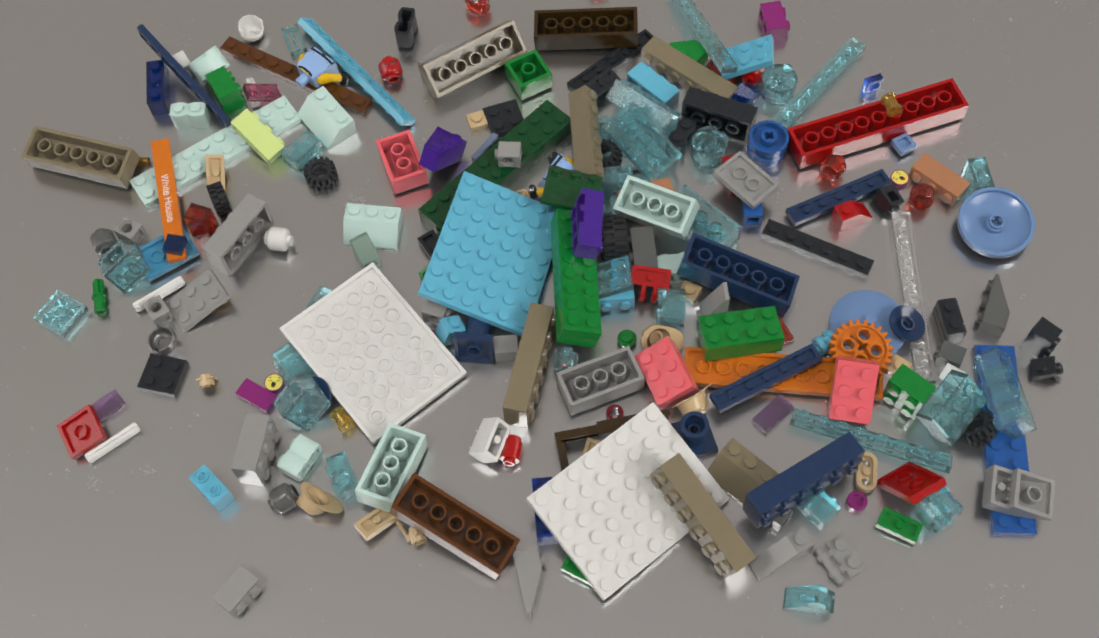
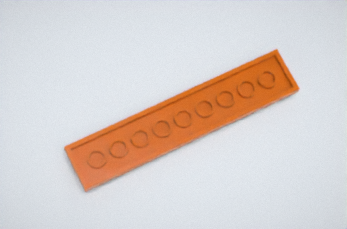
M685 347L684 360L697 386L707 387L712 383L709 387L723 388L788 355L762 353L705 362L702 348ZM822 357V363L763 392L830 397L835 361H830L831 358ZM883 372L877 378L874 401H882Z

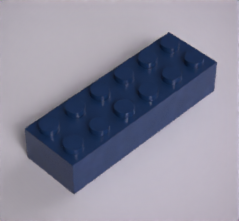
M695 233L692 234L676 273L679 276L714 290L723 282H727L729 296L758 308L775 306L777 315L780 317H784L790 308L800 277Z
M849 431L748 492L742 509L756 529L761 526L765 528L772 524L777 516L783 517L787 515L795 505L799 507L805 504L813 494L815 496L821 494L826 486L830 484L834 486L839 483L844 475L848 474L850 476L859 469V464L863 461L862 457L865 450Z

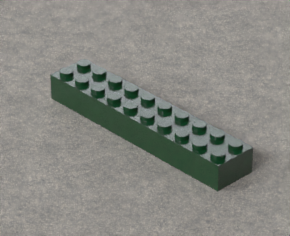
M546 100L499 140L521 142V168L499 167L498 160H495V148L498 149V141L464 171L508 189L571 134L570 117ZM463 172L418 209L421 222L429 229H433L438 236L441 233Z

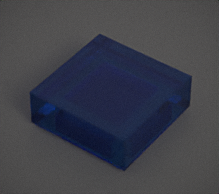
M881 73L864 79L862 86L864 94L880 89L883 81Z
M168 234L162 251L182 256L187 238L185 236Z

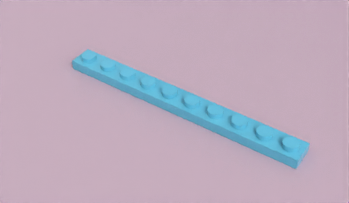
M300 17L298 24L303 28L302 30L309 34L312 40L322 47L324 52L331 55L333 61L343 67V71L350 74L353 80L364 88L363 90L370 94L374 101L381 105L385 112L395 119L397 124L400 126H413L416 120L313 19Z

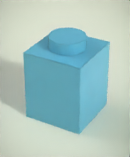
M459 315L441 318L435 330L438 339L444 346L454 345V332L466 331Z

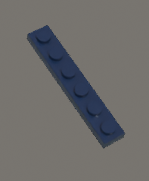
M880 169L786 209L785 213L795 227L833 211L834 206L849 200L857 201L874 194L879 188L892 184L885 171Z
M810 344L711 393L709 398L718 412L721 413L822 363L823 358L815 346Z

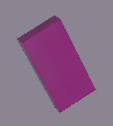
M248 378L244 380L235 392L237 397L267 414L279 399L276 394Z

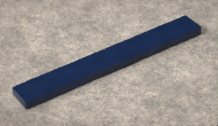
M143 24L137 27L138 33L146 44L200 102L206 104L214 117L224 127H229L232 121L231 118Z

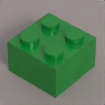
M536 49L505 62L506 77L521 100L553 87L552 73Z
M222 66L205 75L214 98L230 118L240 115L246 109L245 104L247 101L244 95L240 94L243 92L239 83L234 82L235 78L231 71L227 72L225 67Z
M902 363L888 380L883 391V398L886 403L898 408L904 416L915 420L928 404L936 386Z

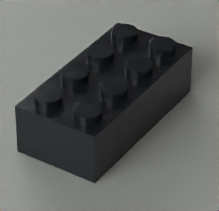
M689 87L682 102L681 119L683 117L690 118L696 121V129L747 145L749 132L756 123L758 107L719 96L715 93L706 92L699 88Z

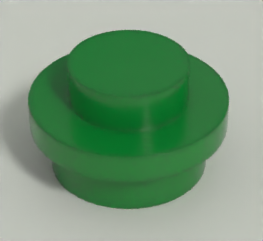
M623 330L618 334L617 341L623 348L626 346L631 348L636 344L637 336L631 330Z

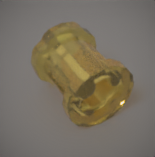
M894 92L887 93L880 99L881 103L885 105L886 113L889 117L896 116L903 110L902 106L898 104L897 96Z
M342 406L335 408L330 413V418L338 424L340 432H346L355 425L354 420L348 416Z

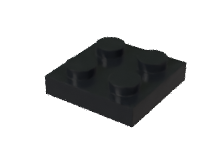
M516 99L482 108L490 133H496L499 138L504 137L524 120Z
M150 353L137 388L140 391L175 398L189 363L187 360Z

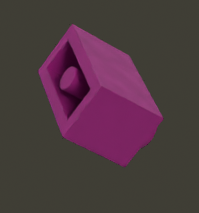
M781 1L761 3L759 18L764 35L771 34L774 40L787 38V33L790 31V22L786 20V9L782 7Z

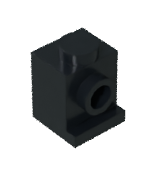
M893 183L879 188L870 197L872 201H876L884 214L889 212L890 215L899 211V206L904 202V199Z

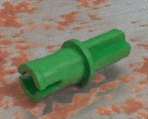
M94 279L92 283L93 294L91 296V299L94 301V314L104 315L107 313V295L104 290V281L102 279Z

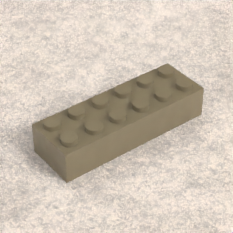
M507 20L418 65V68L432 97L439 98L528 51L514 20Z
M34 126L21 156L32 167L128 189L129 180L132 179L140 159L138 154L130 147L39 126Z
M532 302L530 304L502 407L504 421L507 424L528 428L529 422H533L535 410H533L534 403H538L540 395L538 388L543 385L544 381L543 368L547 369L549 360L547 354L548 351L551 352L552 335L556 334L554 307Z
M680 453L650 474L653 485L662 491L666 503L669 506H673L676 510L677 518L689 528L690 536L700 543L703 554L715 564L714 568L719 575H723L724 578L733 575L756 558Z

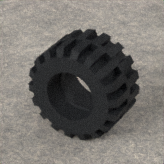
M622 213L603 215V249L601 257L604 263L611 262L612 260L628 259V233L625 217Z

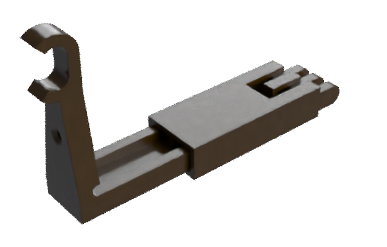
M668 409L660 410L668 420L670 411ZM637 414L597 421L596 425L555 432L554 439L561 471L569 466L565 443L598 437V440L605 439Z

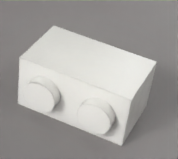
M499 417L483 418L468 454L482 463L498 462L512 427Z

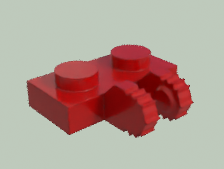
M633 265L630 284L641 286L639 301H644L646 287H653L651 302L656 303L658 288L669 289L671 270Z

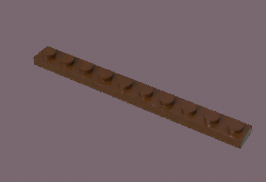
M230 36L220 47L222 53L301 88L295 81L300 76L295 65ZM308 82L302 89L313 93L320 87L315 88ZM331 82L320 86H324L342 107L364 116L372 105V99Z

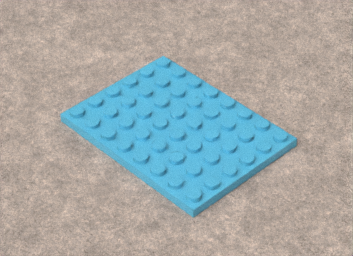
M464 171L417 296L522 337L531 302L538 303L552 259L551 220L556 208L541 204L539 201Z

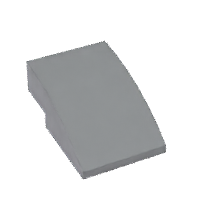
M994 464L985 471L982 507L1008 515L1050 521L1053 518L1056 481L1019 468L1010 470Z

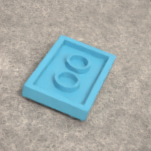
M771 34L722 50V77L726 80L774 65V38Z

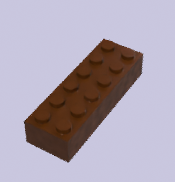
M416 473L412 474L389 512L495 580L521 540Z

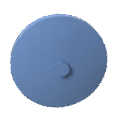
M986 187L973 192L965 199L958 212L957 226L962 239L972 250L989 258L1000 259L1020 253L1029 244L1035 232V217L1029 204L1017 193L1001 187Z
M871 290L854 291L840 298L831 311L828 326L829 330L833 333L836 328H840L842 323L847 325L849 320L855 324V321L859 319L860 323L863 324L866 319L868 325L875 322L874 328L877 329L881 326L880 332L888 333L885 339H891L892 341L889 346L894 347L890 353L895 355L904 343V340L894 334L889 323L891 311L899 305L885 294ZM859 335L861 339L867 340L865 336ZM843 345L845 349L851 350L848 345ZM871 350L873 355L879 356L876 351Z

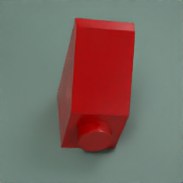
M852 200L834 206L831 220L839 233L873 219L864 203Z

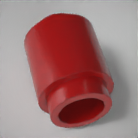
M508 435V438H506L499 458L503 461L504 465L514 466L519 463L523 445L521 437Z

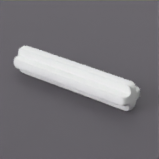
M178 276L133 302L132 305L136 312H141L145 309L143 303L147 302L150 298L160 295L163 299L185 286V282L181 276Z
M132 422L84 454L85 458L89 463H93L139 433V426Z

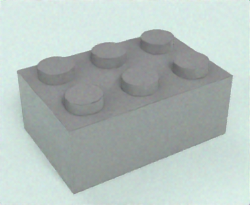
M246 412L231 466L240 483L264 486L265 480L269 478L270 461H273L275 456L274 445L275 442H278L280 432L270 415Z

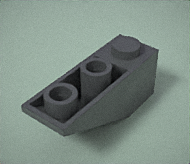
M995 274L993 280H989L985 290L988 291V295L983 297L981 306L984 307L983 312H979L976 322L979 323L978 331L1000 338L1006 328L1010 311L998 274Z

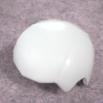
M256 15L243 16L238 22V31L241 38L247 42L260 40L264 35L262 19Z

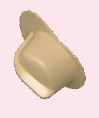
M653 324L644 331H641V345L644 350L667 336L676 342L680 352L684 347L685 340L683 334L675 328Z
M712 383L693 397L674 405L672 409L677 407L683 416L692 411L705 414L708 402L704 390L712 385Z
M303 482L300 485L301 494L296 504L305 512L311 515H320L325 511L333 514H339L343 511L341 502L331 494L309 482Z

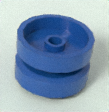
M770 120L755 124L749 132L747 144L749 159L761 167H773L781 163L785 158L789 142L787 129L782 124Z

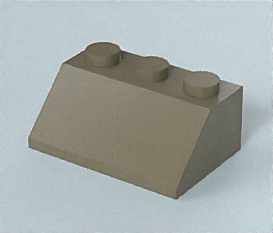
M734 438L723 447L708 468V472L719 486L742 505L748 492L778 475L775 470Z

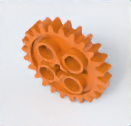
M857 319L855 324L849 320L847 325L842 323L840 328H836L835 334H832L830 338L832 341L828 344L831 347L828 354L833 355L830 361H836V355L875 360L880 365L878 377H880L882 372L885 373L888 369L887 366H890L892 363L889 359H892L894 354L890 353L894 347L889 346L892 341L891 339H885L888 333L880 332L881 326L876 329L874 328L875 322L868 325L865 319L863 324H861L860 320ZM859 335L865 336L867 340L861 339ZM843 345H848L851 350L845 349ZM871 350L876 351L879 356L873 355Z

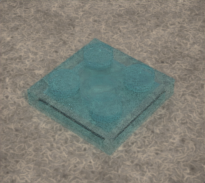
M628 255L596 264L599 299L634 289L631 260Z
M58 289L33 318L41 325L64 338L89 309Z

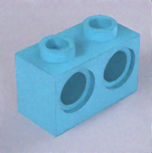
M205 464L188 477L219 513L235 500L231 492Z

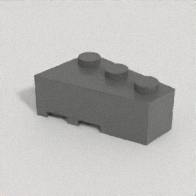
M653 226L630 228L628 234L630 264L632 263V266L639 265L658 268Z

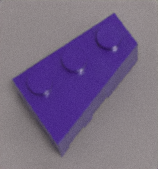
M438 126L424 145L419 165L432 172H436L462 160L467 141L463 140L460 135L452 134Z
M582 188L571 211L573 256L595 260L598 253L602 252L604 192Z

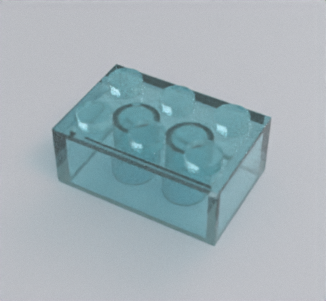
M952 369L917 412L916 417L936 440L953 446L989 399L969 374Z

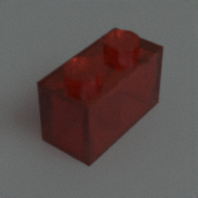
M195 203L190 204L183 217L192 236L205 241L212 237L219 226L211 208Z

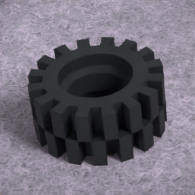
M603 139L601 143L602 154L611 152L610 156L602 161L604 174L605 172L610 174V170L615 171L616 166L619 168V162H622L623 159L621 157H623V154L614 141Z
M320 156V159L314 157V161L310 159L309 164L306 163L305 168H303L307 185L311 189L315 188V191H318L319 188L321 191H324L325 187L328 190L330 189L329 185L334 186V181L337 182L338 180L335 164L328 157L325 160L323 156ZM320 170L327 171V174L322 177L314 176Z
M221 181L207 185V191L218 217L232 212Z
M981 408L979 411L974 409V413L969 411L968 416L964 415L962 417L964 420L959 421L958 433L971 447L979 448L980 444L982 447L986 446L985 442L991 443L990 439L996 438L995 433L999 432V424L988 410Z

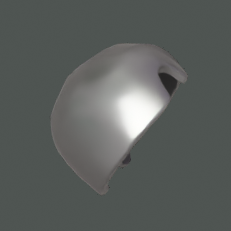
M161 326L149 335L147 343L152 352L165 355L171 353L176 348L178 340L176 333L171 328Z

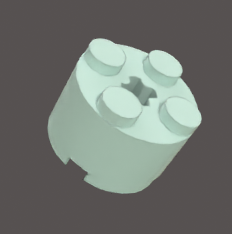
M215 45L188 64V66L201 84L204 85L207 83L206 74L222 66L226 69L230 66V63Z

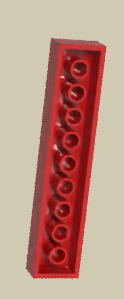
M951 78L788 128V147L799 169L891 141L906 132L911 135L962 119L966 114L969 104L954 79Z

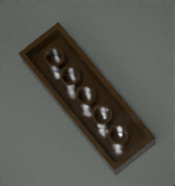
M637 7L534 10L535 49L542 51L638 47Z

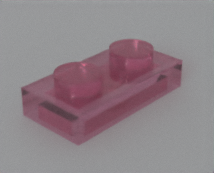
M244 83L243 85L247 101L272 102L282 97L277 84Z

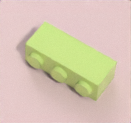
M245 109L231 121L232 129L270 165L285 152V143L280 137H275L272 134V130L267 124L263 125L259 121L260 118L254 111L250 112L248 109Z

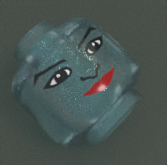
M561 347V350L554 353L553 370L559 372L578 365L579 355L571 347Z

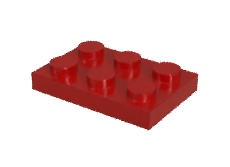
M910 461L877 479L879 488L910 504L921 502L926 496L937 493L942 487L947 485L944 477Z

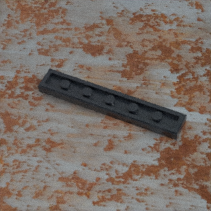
M644 29L638 33V47L616 48L568 81L567 86L574 91L609 67L613 71L617 70L639 55L641 49L649 42L653 35Z

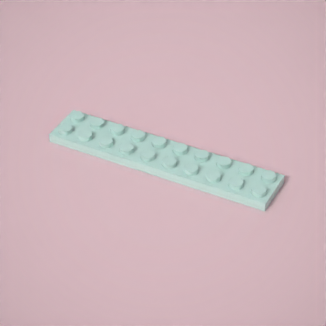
M284 95L254 111L260 118L259 121L271 128L272 134L275 137L302 123L296 110ZM230 125L172 157L177 191L206 176L205 155H224L225 166L253 149ZM154 167L129 180L147 209L159 203Z

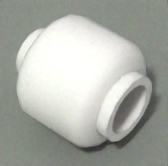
M271 227L265 233L264 243L270 250L285 252L289 246L293 245V236L287 228Z

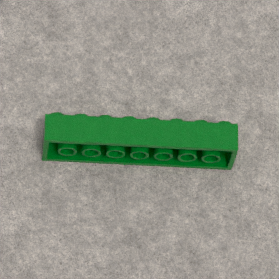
M557 208L551 220L557 343L595 348L602 335L596 259L573 256L571 211Z

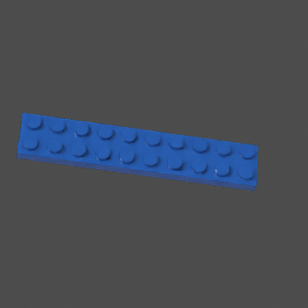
M974 345L973 356L979 411L981 408L988 410L999 424V432L995 433L996 438H991L992 442H985L986 446H983L985 470L995 464L1010 470L1019 468L1030 472L1015 347ZM990 510L992 535L1036 536L1035 519Z

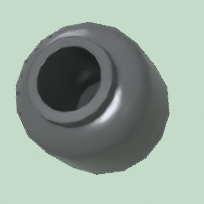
M99 228L90 237L93 249L99 255L109 256L118 247L114 232L110 229Z
M282 483L269 492L270 499L268 500V505L273 511L277 510L279 513H285L297 506L296 501L299 498V493L294 485Z

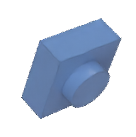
M907 132L892 139L890 143L900 157L916 150L917 147Z

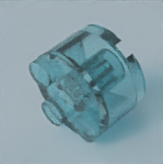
M774 64L765 68L762 74L760 94L764 100L770 101V104L784 105L794 97L798 77L790 64Z
M712 126L702 127L697 130V133L692 137L690 151L691 159L697 168L711 169L721 166V159L727 154V135Z
M662 288L658 290L657 302L660 309H656L657 325L684 328L686 301H683L684 295H686L685 289Z
M944 486L937 493L923 498L921 502L917 503L918 506L913 511L930 533L933 531L937 533L954 522L952 518L955 514L959 517L964 507L950 490Z

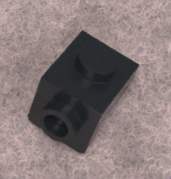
M1055 356L1030 359L1033 380L1054 377L1056 381H1061V374H1064L1062 362H1058Z

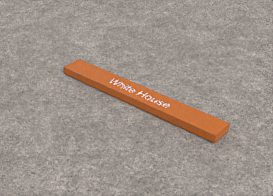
M169 138L152 141L151 148L167 261L171 264L188 260Z

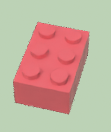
M410 129L376 140L378 153L394 194L429 183L425 167L419 165L421 157Z
M668 336L634 356L659 407L669 410L674 405L700 392L676 342Z
M836 355L827 412L829 419L870 424L880 366L877 361Z

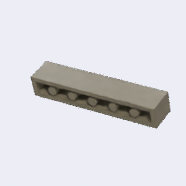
M653 36L641 49V60L645 64L654 67L658 72L680 83L687 90L689 87L699 88L706 92L736 100L738 86L659 38Z
M584 85L568 94L574 169L582 173L596 174L604 177L597 94L594 90Z

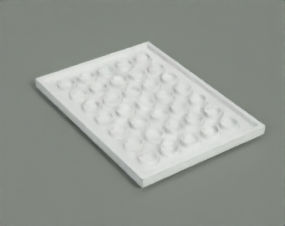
M373 262L279 328L317 377L323 378L328 383L331 394L373 445L380 441L388 423L400 426L467 375L466 370Z
M654 402L526 498V501L603 601L689 533V528L686 524L681 523L677 518L676 510L673 506H669L666 503L662 491L657 489L651 481L650 474L658 467L680 453L719 507L730 499Z

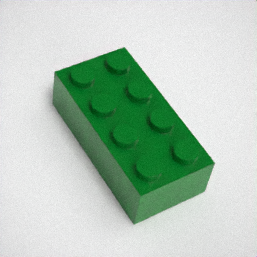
M775 306L698 316L697 333L705 362L782 351L784 335Z

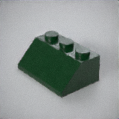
M549 165L541 204L572 211L581 189L601 191L604 177Z

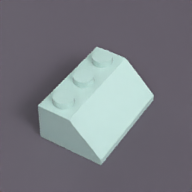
M324 86L308 95L297 113L301 121L328 151L357 132L353 118Z
M347 203L343 222V245L351 246V239L367 232L375 249L398 251L404 223L402 208Z

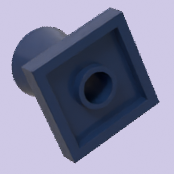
M468 315L466 316V332H454L453 336L455 358L457 361L494 364L493 334H488L491 328L490 324Z
M697 411L688 412L682 417L681 421L671 423L697 458L718 453V447L706 414Z

